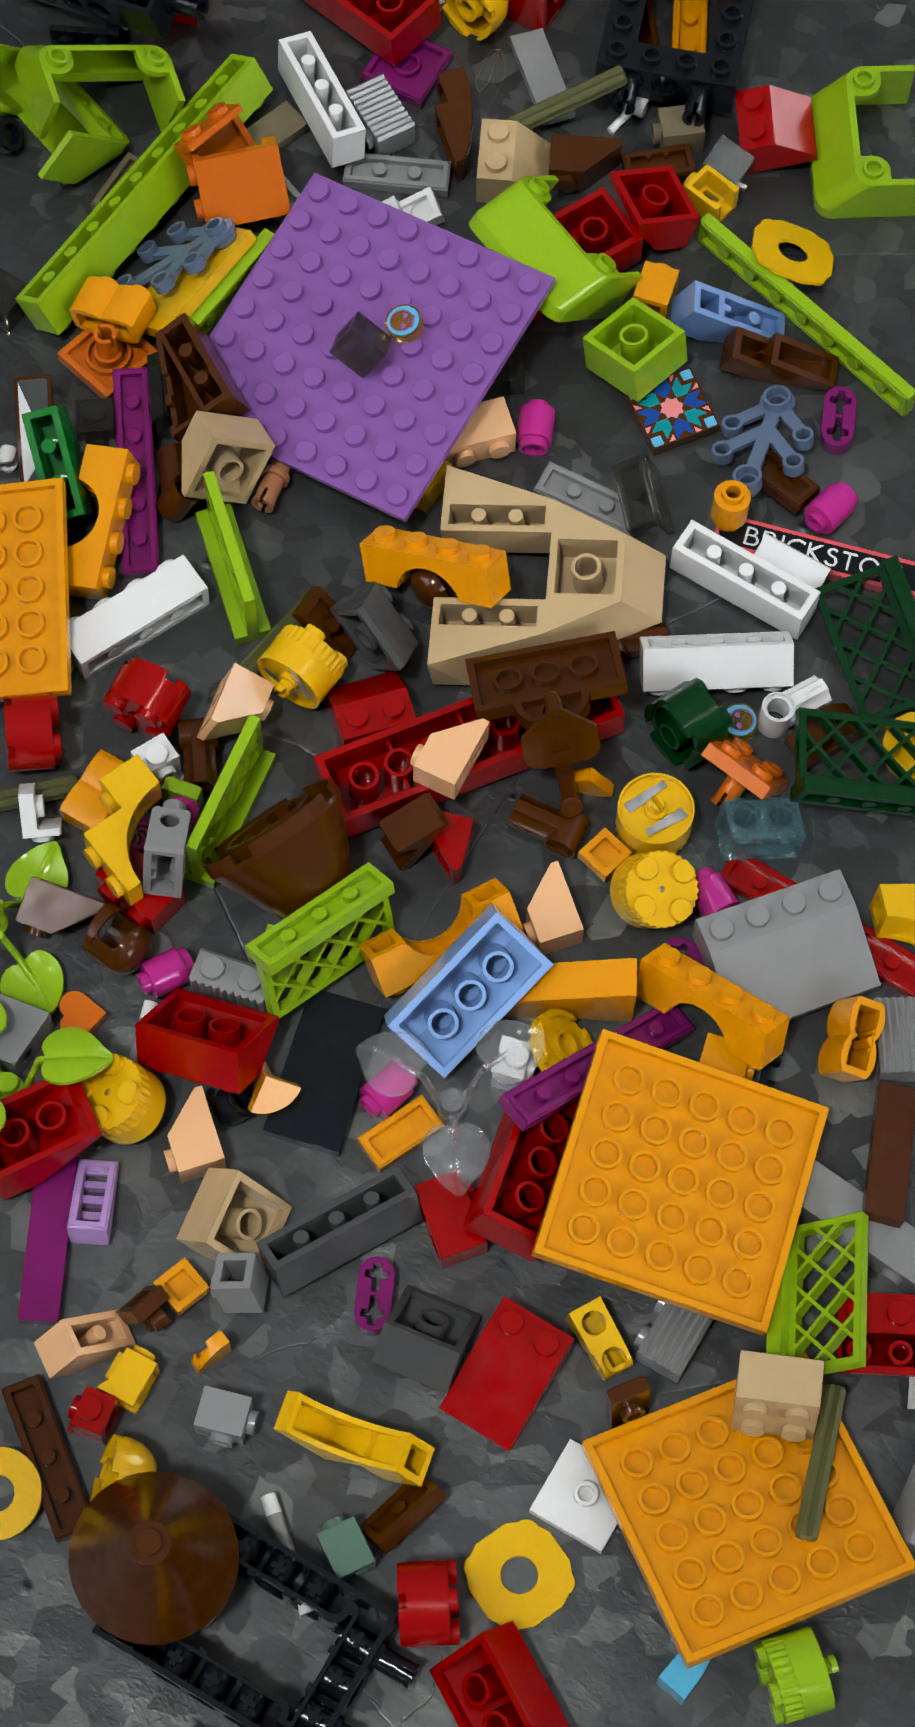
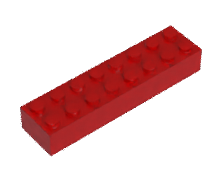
M613 696L592 700L590 713L586 718L597 724L600 741L622 733L625 712L618 697ZM472 697L314 756V770L317 781L331 777L341 791L347 838L378 827L382 819L425 793L430 792L437 804L451 799L413 781V766L410 765V760L417 745H425L431 733L477 720ZM515 715L488 720L490 721L489 738L458 795L531 768L524 761L520 741L527 729L519 724Z

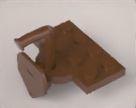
M615 631L465 659L476 719L493 720L515 715L519 724L527 729L520 740L525 763L535 769L555 767L562 801L560 805L561 812L567 817L578 816L583 810V803L578 797L572 763L587 761L593 758L600 750L597 724L586 718L590 713L591 701L629 693Z

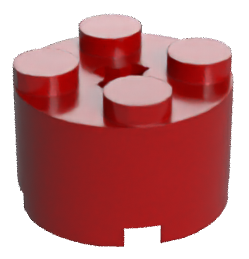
M131 658L129 663L127 660L124 661L104 696L102 705L114 715L112 722L120 729L132 732L135 728L144 732L149 739L161 733H164L168 738L192 697L191 691L179 678L175 684L165 678L168 673L166 669L147 660Z
M49 693L3 696L9 772L55 769V765H62L60 733H52V728H59L57 696H49Z
M456 1559L397 1563L398 1619L401 1647L460 1645L459 1619L451 1620V1617H459L457 1586L449 1587L450 1584H457Z

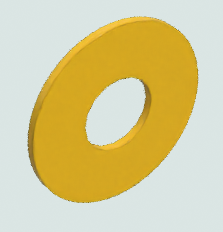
M0 1447V1475L7 1477L13 1484L14 1498L8 1508L0 1511V1541L13 1538L27 1529L38 1514L43 1497L42 1480L34 1463L23 1453L8 1447Z

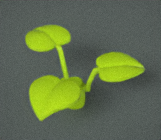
M50 841L32 848L12 864L5 878V889L12 897L20 900L4 902L0 899V941L18 963L10 966L3 973L0 983L1 994L50 1012V1015L59 1006L64 993V974L61 965L55 957L44 950H36L24 960L4 934L8 927V916L4 909L20 908L31 876H37L66 888L69 887L68 868L57 841Z
M0 1003V1033H2L7 1027V1015ZM65 1027L49 1034L43 1041L42 1051L44 1056H39L35 1059L24 1083L18 1075L12 1072H2L0 1067V1099L31 1086L40 1066L42 1077L46 1082L54 1085H70L86 1080L106 1069L113 1063V1055L95 1036L82 1028ZM0 1101L1 1132L6 1123V1111Z

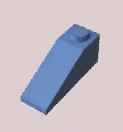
M696 280L672 299L671 322L685 330L686 336L699 341L724 343L725 337L737 326L767 338L772 337L776 332L785 335V313Z

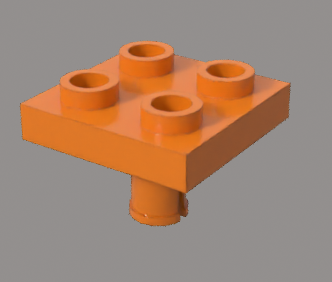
M104 323L98 325L99 330L95 328L93 333L83 330L57 352L58 361L109 404L114 400L112 369L149 367L150 369L159 361V353L143 337H141L139 343H128L118 340L114 326Z
M737 737L734 740L731 738L725 739L723 742H709L701 754L728 775L715 795L711 797V801L715 805L721 803L719 808L728 813H731L745 789H748L761 800L781 795L790 783V781L782 776L784 771L778 765L767 759L762 762L752 754L754 749L747 742Z

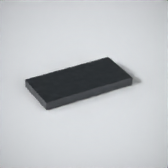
M323 990L306 1000L281 1075L282 1079L297 1083L301 1090L288 1106L268 1114L263 1128L264 1135L332 1155H340L360 1093L359 1089L362 1087L384 1015L386 1014V1008Z

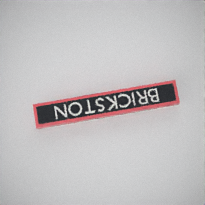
M747 519L742 527L733 532H724L717 527L715 529V533L752 554H755L764 535L767 533L830 567L831 570L826 579L831 581H837L883 564L884 559L893 557ZM899 558L915 599V562ZM879 577L864 581L861 586L862 589L881 593L883 590Z

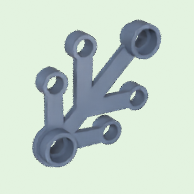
M215 217L209 220L205 226L188 228L184 221L175 222L166 231L168 237L175 245L158 247L154 240H147L136 250V253L145 264L155 260L161 261L136 277L125 274L119 277L116 282L119 285L138 284L141 286L150 282L157 294H165L175 286V280L183 268L188 275H195L204 269L206 261L213 250H220L230 245L236 238L235 224L229 217ZM193 240L188 244L178 245L185 241Z
M770 386L763 392L758 405L741 413L725 416L721 422L722 434L729 438V440L717 441L711 448L713 462L718 465H727L733 461L735 452L753 445L747 464L738 466L732 475L733 480L742 482L748 487L751 497L756 496L762 489L761 469L770 446L782 460V469L786 476L798 477L805 470L804 457L800 453L795 452L776 429L779 420L792 432V445L795 449L805 451L814 445V432L810 427L805 426L793 412L796 406L795 397L785 386ZM764 418L760 426L744 432L745 425Z

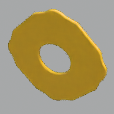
M763 219L754 228L751 248L755 254V259L760 265L766 267L774 274L800 284L815 286L823 285L831 277L834 256L830 246L824 239L812 231L784 220ZM788 242L799 246L806 253L807 260L797 262L788 259L780 252L779 244Z
M529 1519L506 1523L475 1545L471 1555L464 1563L468 1591L487 1618L498 1625L514 1621L518 1631L534 1628L562 1608L575 1586L571 1563L567 1555L549 1531ZM524 1557L535 1565L538 1579L536 1585L529 1592L523 1594L512 1593L503 1585L501 1569L511 1558Z

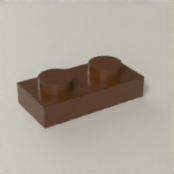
M425 1476L422 1487L403 1484L359 1527L366 1539L384 1554H387L396 1545L400 1544L405 1536L425 1517L429 1516L446 1496L439 1486Z

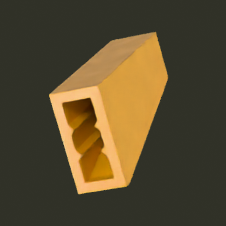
M637 958L553 963L554 965L504 1016L536 1018L549 1009L561 1008L572 1013L578 1020L630 1022L633 1018L637 995Z

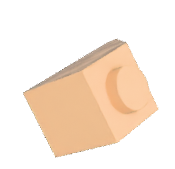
M234 663L220 681L197 738L205 741L240 733L249 714L257 716L264 721L274 703L269 697L275 684Z
M482 718L431 733L425 745L418 744L412 754L410 765L413 766V781L455 800L489 738L490 721Z
M558 861L550 863L527 907L526 923L522 924L523 933L544 954L580 944L583 940L584 928Z
M202 1085L194 1087L167 1135L170 1149L163 1151L170 1174L178 1171L181 1184L204 1177L208 1167L227 1169Z
M119 1309L62 1319L33 1342L49 1378L80 1373L116 1356L119 1351L123 1353L127 1347L131 1349L134 1345H137L128 1325L117 1314Z

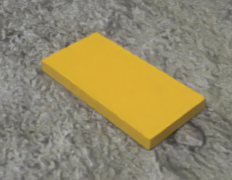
M235 227L236 238L230 245L220 250H213L206 261L204 269L195 275H188L183 268L175 280V286L169 292L159 295L153 286L150 285L147 289L152 294L157 310L144 335L156 337L155 333L184 312L191 317L257 239L252 231Z

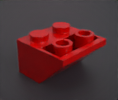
M867 1293L866 1367L837 1372V1374L915 1377V1295ZM848 1298L835 1313L834 1317L842 1324L853 1312L854 1301ZM832 1322L833 1336L839 1329V1327L834 1322ZM847 1336L835 1350V1357L853 1356V1339L850 1336Z

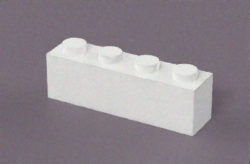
M308 31L279 39L278 71L331 167L334 168L364 159L366 128L312 32Z
M694 520L690 521L672 548L670 568L778 630L789 631L791 637L796 640L816 612L820 591Z
M181 555L175 560L169 559L164 561L157 567L155 572L145 578H137L131 581L122 592L112 598L106 597L101 599L92 610L82 616L70 618L71 660L76 665V669L83 679L86 680L210 604L208 587L186 557Z
M789 631L640 637V682L643 692L662 696L682 682L692 681L695 678L702 680L707 686L708 691L709 689H724L726 692L740 693L744 692L746 688L760 687L765 691H780L786 686H794L793 639Z

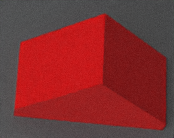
M442 811L449 824L429 848L451 883L455 885L461 880L473 836L474 819Z

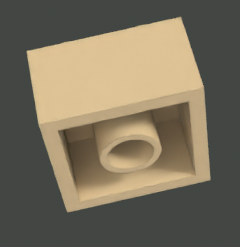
M741 1350L735 1382L731 1429L739 1430L742 1434L748 1436H761L764 1433L781 1435L783 1439L792 1442H800L805 1439L813 1440L821 1404L824 1361Z

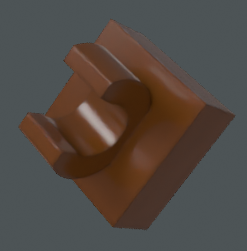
M161 1285L146 1286L121 1307L117 1314L126 1325L142 1323L149 1333L154 1329L159 1332L171 1322L166 1313L160 1308L170 1297Z

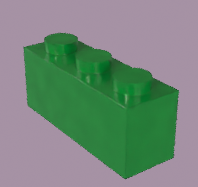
M54 405L21 414L38 480L62 477L66 483L67 521L94 515L89 491L78 479L82 464L67 407Z

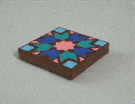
M690 367L672 373L639 402L624 394V399L653 456L719 432L720 424Z

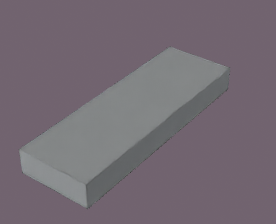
M543 28L510 36L509 44L533 105L567 89ZM573 109L541 125L543 127L575 118L576 110Z
M365 153L364 159L345 164L343 185L351 189L412 195L431 187L436 197L448 198L451 161Z
M549 461L533 489V493L557 500L631 537L635 535L648 506Z

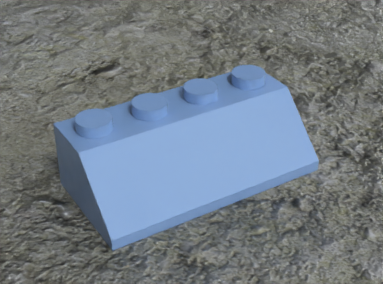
M491 903L384 1015L386 1024L445 1078L554 964L507 916Z

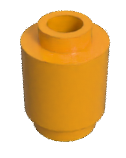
M727 480L716 487L711 507V519L718 529L724 532H733L745 524L751 501L750 490L745 484L736 480Z

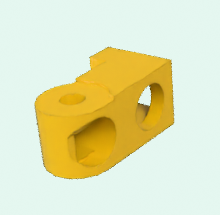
M601 1296L566 1316L565 1321L571 1332L576 1335L583 1350L588 1354L596 1372L603 1381L633 1366L629 1350Z

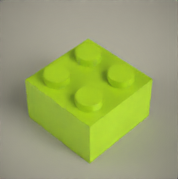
M634 297L582 338L586 368L636 402H639L688 361L685 330Z

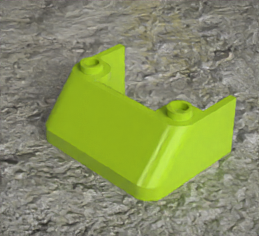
M0 43V115H6L7 113L18 116L38 138L14 66L21 48ZM54 82L61 103L46 138L39 139L52 155L39 171L38 176L41 179L57 181L64 185H68V183L77 184L120 156L128 146L129 139L78 82Z
M26 45L19 50L14 63L38 139L46 138L61 103L54 82L143 81L161 133L182 110L186 101L169 54L156 45Z
M915 65L856 67L811 96L818 160L810 161L809 163L813 204L815 210L821 216L830 219L915 216V178L892 179L891 168L886 160L878 156H861L856 105L907 104L915 73Z
M555 175L523 176L478 209L470 219L469 226L486 248L555 278L556 283L539 308L545 316L553 321L571 322L607 318L617 309L643 277L639 271L619 273L616 269V263L607 254L586 253L546 207L551 200L549 192L559 181Z

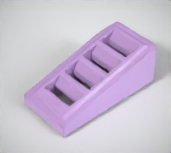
M79 1159L67 1224L69 1241L71 1243L109 1245L119 1170L118 1161ZM86 1176L107 1177V1182L86 1181ZM84 1192L105 1193V1194H104V1196H90V1195H84ZM82 1208L102 1209V1212L82 1211Z

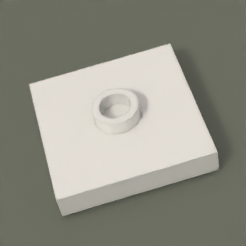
M570 1439L529 1509V1513L601 1554L618 1523L588 1462L582 1445Z

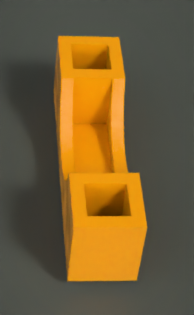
M86 444L78 479L89 492L97 497L99 513L91 532L78 543L68 546L69 596L101 600L108 596L109 589H112L115 585L116 570L114 566L117 554H121L124 547L122 531L125 519L128 520L132 512L131 493L133 485H137L140 478L139 462L129 449Z
M389 525L378 526L359 543L366 582H377V584L380 583L383 586L398 588L410 577L413 569H425L442 577L452 587L460 602L493 608L511 590L505 550L490 548L485 544L475 545L460 542L454 538L430 536L423 532L395 529Z
M494 878L461 894V905L456 919L446 931L432 939L422 941L407 939L391 928L359 944L360 952L373 984L385 998L407 991L491 903L523 931L524 929L510 891L497 878Z
M663 943L641 958L637 977L636 997L664 1014L680 1003L692 1004L701 1008L714 1019L721 1029L726 1042L727 1052L758 1071L783 1053L790 1016L666 943Z

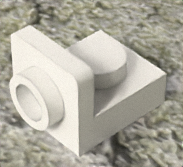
M35 783L19 784L18 801L23 839L32 838L34 842H48L54 840L55 836L61 835V817L39 819L40 817H45L43 794L36 795Z

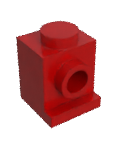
M86 1386L82 1396L77 1394L70 1406L68 1418L71 1421L67 1431L105 1446L121 1411L117 1397Z

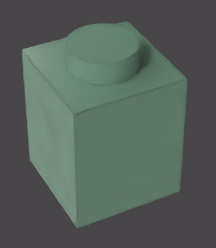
M340 1515L321 1525L322 1531L316 1534L317 1542L333 1575L347 1583L376 1568V1561L354 1516L345 1520L344 1516Z

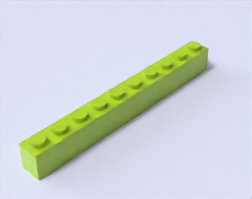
M237 54L229 55L15 298L37 330L55 335H60L62 331L66 330L73 320L69 309L87 277L108 276L112 278L122 262L134 253L137 245L158 225L159 220L170 207L179 201L180 196L190 186L187 168L173 145L182 139L181 133L187 127L203 122L208 118L207 112L221 102H225V104H240L243 111L238 116L243 124L255 110L263 105L264 100L273 91V88L255 57Z

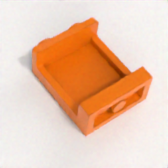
M221 102L207 112L208 118L200 124L195 123L181 133L182 139L175 143L173 147L185 166L193 164L191 153L198 152L199 156H206L256 145L238 116L243 111L240 104H225V102Z
M274 135L260 138L261 144L206 156H199L198 152L191 153L193 164L186 165L190 186H198L200 199L193 200L198 221L205 220L206 224L215 217H229L235 225H240L289 213L291 209L279 148Z

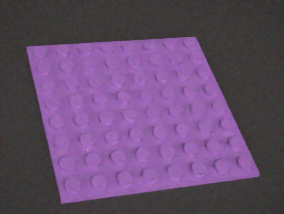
M314 173L208 338L250 409L241 417L258 419L276 445L269 458L406 523L556 283V280L550 275ZM400 306H410L419 315L417 327L406 335H396L387 326L389 314ZM398 311L392 316L391 325L396 330H404L412 326L410 324L413 323L411 320H413L412 317L414 316L407 311ZM406 312L409 316L403 318V313ZM401 323H405L406 327L401 329Z

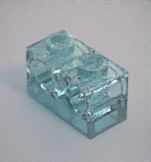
M771 797L764 800L735 798L723 801L715 820L723 861L796 858L806 838L799 805L796 802H790V798Z

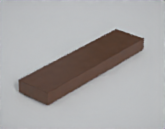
M880 1080L876 1087L862 1211L869 1216L868 1221L900 1229L904 1222L913 1142L915 1089Z
M37 1374L1 1389L24 1455L34 1463L40 1474L43 1487L42 1504L58 1544L71 1539L75 1525L88 1504L42 1379Z

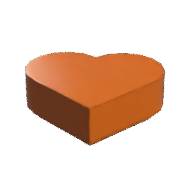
M80 991L67 992L62 996L59 1003L60 1012L63 1017L60 1022V1029L78 1027L92 1034L108 1017L107 1012Z

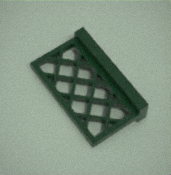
M895 555L884 559L883 564L815 588L820 591L817 604L859 715L889 719L914 710L915 699L909 700L897 694L905 677L915 681V673L908 671L911 664H913L915 669V599L898 556ZM879 577L883 590L878 601L858 593L864 581ZM856 585L854 590L848 589V587ZM840 592L850 598L841 614L827 608L823 596ZM885 596L890 606L883 604ZM855 599L874 607L867 624L847 616ZM879 610L893 615L896 620L891 635L871 627ZM831 617L839 620L836 627L834 626ZM844 622L863 630L855 647L843 643L839 639L838 633ZM898 630L900 631L903 640L895 637ZM868 633L887 641L879 658L860 650ZM892 643L908 651L909 658L904 669L884 660ZM844 650L849 653H852L849 661L847 660ZM857 656L876 664L868 681L854 676L851 667ZM881 666L900 674L893 692L873 684ZM857 684L865 687L862 695ZM869 690L889 698L884 710L868 714L864 701ZM894 700L901 703L891 707Z
M799 707L795 711V784L790 787V802L915 817V781L910 777V774L915 771V765L906 772L892 756L895 751L903 746L915 760V746L909 740L915 734V722ZM807 720L818 721L828 732L818 743L807 732ZM843 725H852L864 738L852 747L838 730ZM880 729L889 730L899 742L889 752L874 736ZM830 737L846 753L836 763L821 747ZM866 741L881 757L872 767L856 751ZM813 752L828 768L822 775L807 773V757ZM848 757L864 773L858 780L849 779L838 767ZM884 761L899 777L894 784L884 783L874 772Z

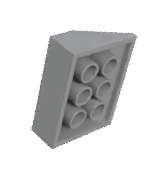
M840 869L695 919L692 937L705 966L790 1016V1020L831 1006L837 1000L856 997L881 987L856 903Z

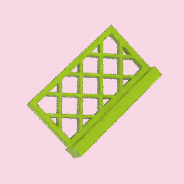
M214 471L203 473L207 509L195 512V516L237 646L264 638L271 630L231 503L224 504Z
M249 714L186 844L188 858L184 878L214 890L218 882L210 878L203 868L202 862L208 856L212 862H216L220 857L214 849L247 823L277 760L275 753L264 750L261 719L257 716Z
M366 863L245 945L247 956L256 963L267 1013L277 1015L278 1019H280L363 962L364 959L358 945L369 940L376 925H381L382 932L379 934L391 928L395 930L389 896L395 893L393 881L371 863ZM365 922L357 938L351 937L358 923ZM328 942L334 943L327 958H321ZM346 945L352 946L348 955L339 961ZM297 964H303L297 978L290 979ZM315 967H321L318 975L308 981ZM284 988H291L287 997L278 1002Z
M860 1211L796 1226L767 1331L766 1353L801 1358L803 1352L813 1343L821 1350L814 1360L824 1361L823 1375L866 1367L869 1218L866 1213ZM855 1226V1236L845 1248H842L835 1242L846 1228ZM820 1234L823 1239L812 1253L807 1256L804 1253L805 1237ZM833 1245L841 1253L825 1271L817 1263ZM851 1260L854 1263V1274L843 1286L834 1278L847 1262ZM815 1268L822 1276L811 1290L806 1293L803 1290V1280ZM832 1282L840 1291L824 1308L816 1300ZM850 1298L854 1301V1310L842 1324L834 1315L844 1302ZM814 1305L822 1313L806 1331L802 1327V1317ZM831 1320L839 1329L827 1344L823 1346L815 1338ZM847 1336H850L853 1339V1356L835 1357L833 1355L835 1350Z

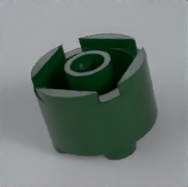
M699 678L682 682L648 704L644 711L645 723L651 720L655 729L650 733L655 746L673 765L685 764L683 769H690L705 759L701 754L709 742L728 740V728L733 723L729 712L722 706L718 707L714 699L709 695L707 686Z

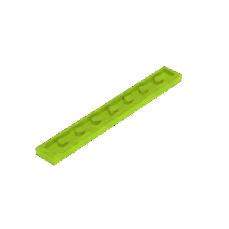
M709 212L700 219L697 241L776 309L785 313V316L826 352L838 356L841 365L898 414L905 417L913 410L915 389L786 278L776 275L760 265L755 259L753 250Z

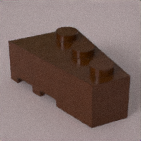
M185 312L155 333L161 372L166 379L168 392L165 395L166 403L171 410L173 426H170L171 434L176 441L182 445V439L196 410L234 416H243L250 411L206 332Z

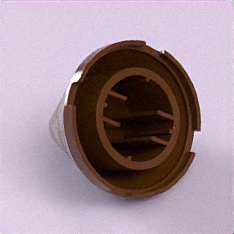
M331 777L318 780L302 789L304 794L296 796L289 801L287 798H284L220 843L214 849L220 858L216 862H212L208 856L202 862V866L210 878L283 920L352 873L341 791ZM360 922L351 937L357 938L356 931L360 928ZM328 942L327 947H332L334 943Z
M169 1472L137 1473L117 1480L107 1486L83 1510L75 1525L70 1541L69 1574L72 1587L81 1606L89 1617L107 1633L137 1645L160 1646L172 1644L193 1635L202 1628L204 1629L225 1607L238 1576V1539L234 1525L224 1506L201 1484L182 1475Z

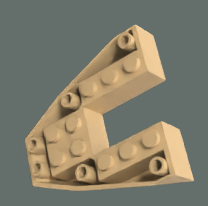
M449 465L446 466L440 527L442 538H454L460 542L475 545L485 544L490 548L505 550L508 553L550 554L546 599H501L493 608L460 602L455 597H434L427 660L433 685H470L465 659L615 631L617 640H620L662 622L666 555L557 500Z

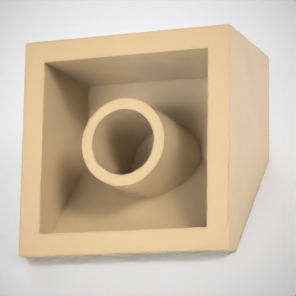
M482 118L476 202L488 203L523 176L549 175L551 143L518 121Z
M196 410L182 439V494L184 497L206 499L203 473L214 471L223 501L246 504L276 446L260 421L256 418Z
M208 1167L176 1239L203 1257L215 1262L217 1253H256L263 1265L256 1242L283 1228L293 1206L239 1170Z

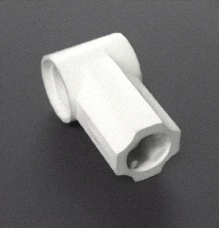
M813 675L783 692L769 693L764 698L756 718L758 730L768 738L782 737L787 733L789 727L795 725V711L799 707L819 710V707L832 703L828 686L822 678H817ZM768 712H777L783 718H774Z

